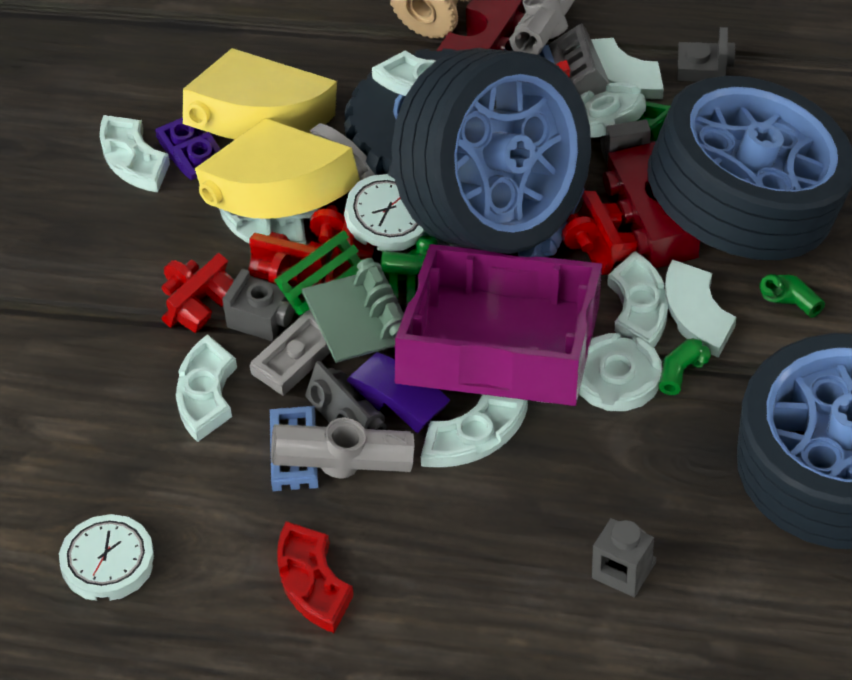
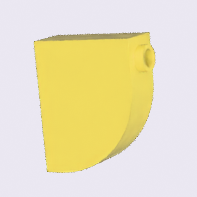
M231 48L183 88V124L234 140L265 118L311 133L310 130L319 123L327 124L335 116L337 81Z
M266 118L195 168L200 184L199 192L205 203L239 216L259 219L288 217L323 207L348 193L360 181L351 147Z

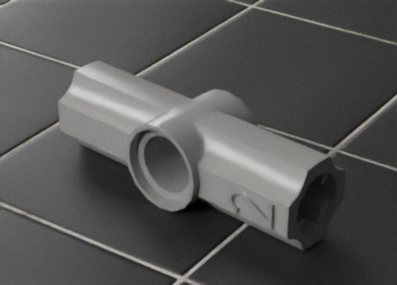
M523 0L526 13L509 38L513 51L539 55L549 39L561 35L568 29L565 15L575 0Z
M337 418L331 421L327 427L274 424L271 443V463L279 466L319 467L329 476L339 479L354 475L358 469L411 472L415 447L414 435L410 431L365 429L359 422L349 418Z

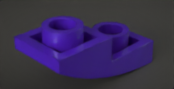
M183 117L156 128L157 140L174 164L191 181L197 178L195 168L221 150L210 132L204 133L203 130L183 124Z
M379 352L371 356L347 379V382L378 411L387 405L417 434L450 401L439 389L395 384V360Z

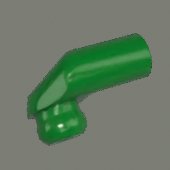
M422 235L416 242V248L409 253L382 250V271L403 275H418L429 245H439L438 240L432 236Z
M770 274L766 275L760 282L759 287L763 298L771 303L796 304L810 318L817 316L825 307V301L797 276Z
M691 338L686 339L667 354L663 360L659 390L667 395L678 394L681 391L684 370L690 364L696 368H701L703 364H707L711 357L710 348L703 345L700 339Z

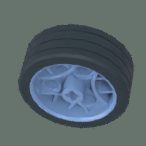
M472 48L454 51L436 60L418 76L405 96L395 122L392 141L393 175L399 196L410 216L428 234L446 243L507 254L532 249L548 240L567 221L579 202L588 177L591 158L590 124L585 104L573 81L558 65L544 57L520 51Z
M721 76L707 78L686 86L674 97L648 160V181L654 197L666 214L684 231L706 245L728 254L749 259L783 260L799 257L817 248L828 236L852 188V146L846 134L831 116L818 105L793 90L773 82L752 77Z
M829 333L806 337L782 347L763 361L749 380L742 401L737 444L738 472L746 493L759 511L780 529L806 542L834 549H852V333ZM789 431H804V435Z

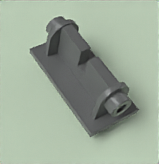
M320 361L316 362L305 397L329 423L337 418H349L359 422L365 429L386 430L385 416L377 411L366 399L359 401L361 394L347 382L348 378L342 370L327 369Z

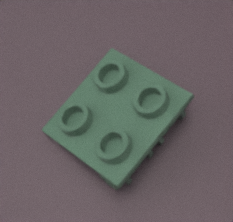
M366 258L357 264L358 272L356 275L302 289L305 300L336 363L395 347V337L404 313L382 271L381 265L374 262L372 258Z

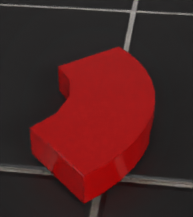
M286 521L280 534L277 549V562L284 591L294 607L305 618L320 628L335 633L354 596L353 586L337 578L327 565L326 556L330 545L329 535Z

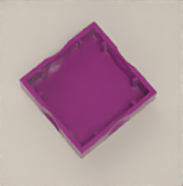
M430 244L418 275V290L406 307L395 337V384L576 406L599 310L602 264L548 257L512 256L485 250Z

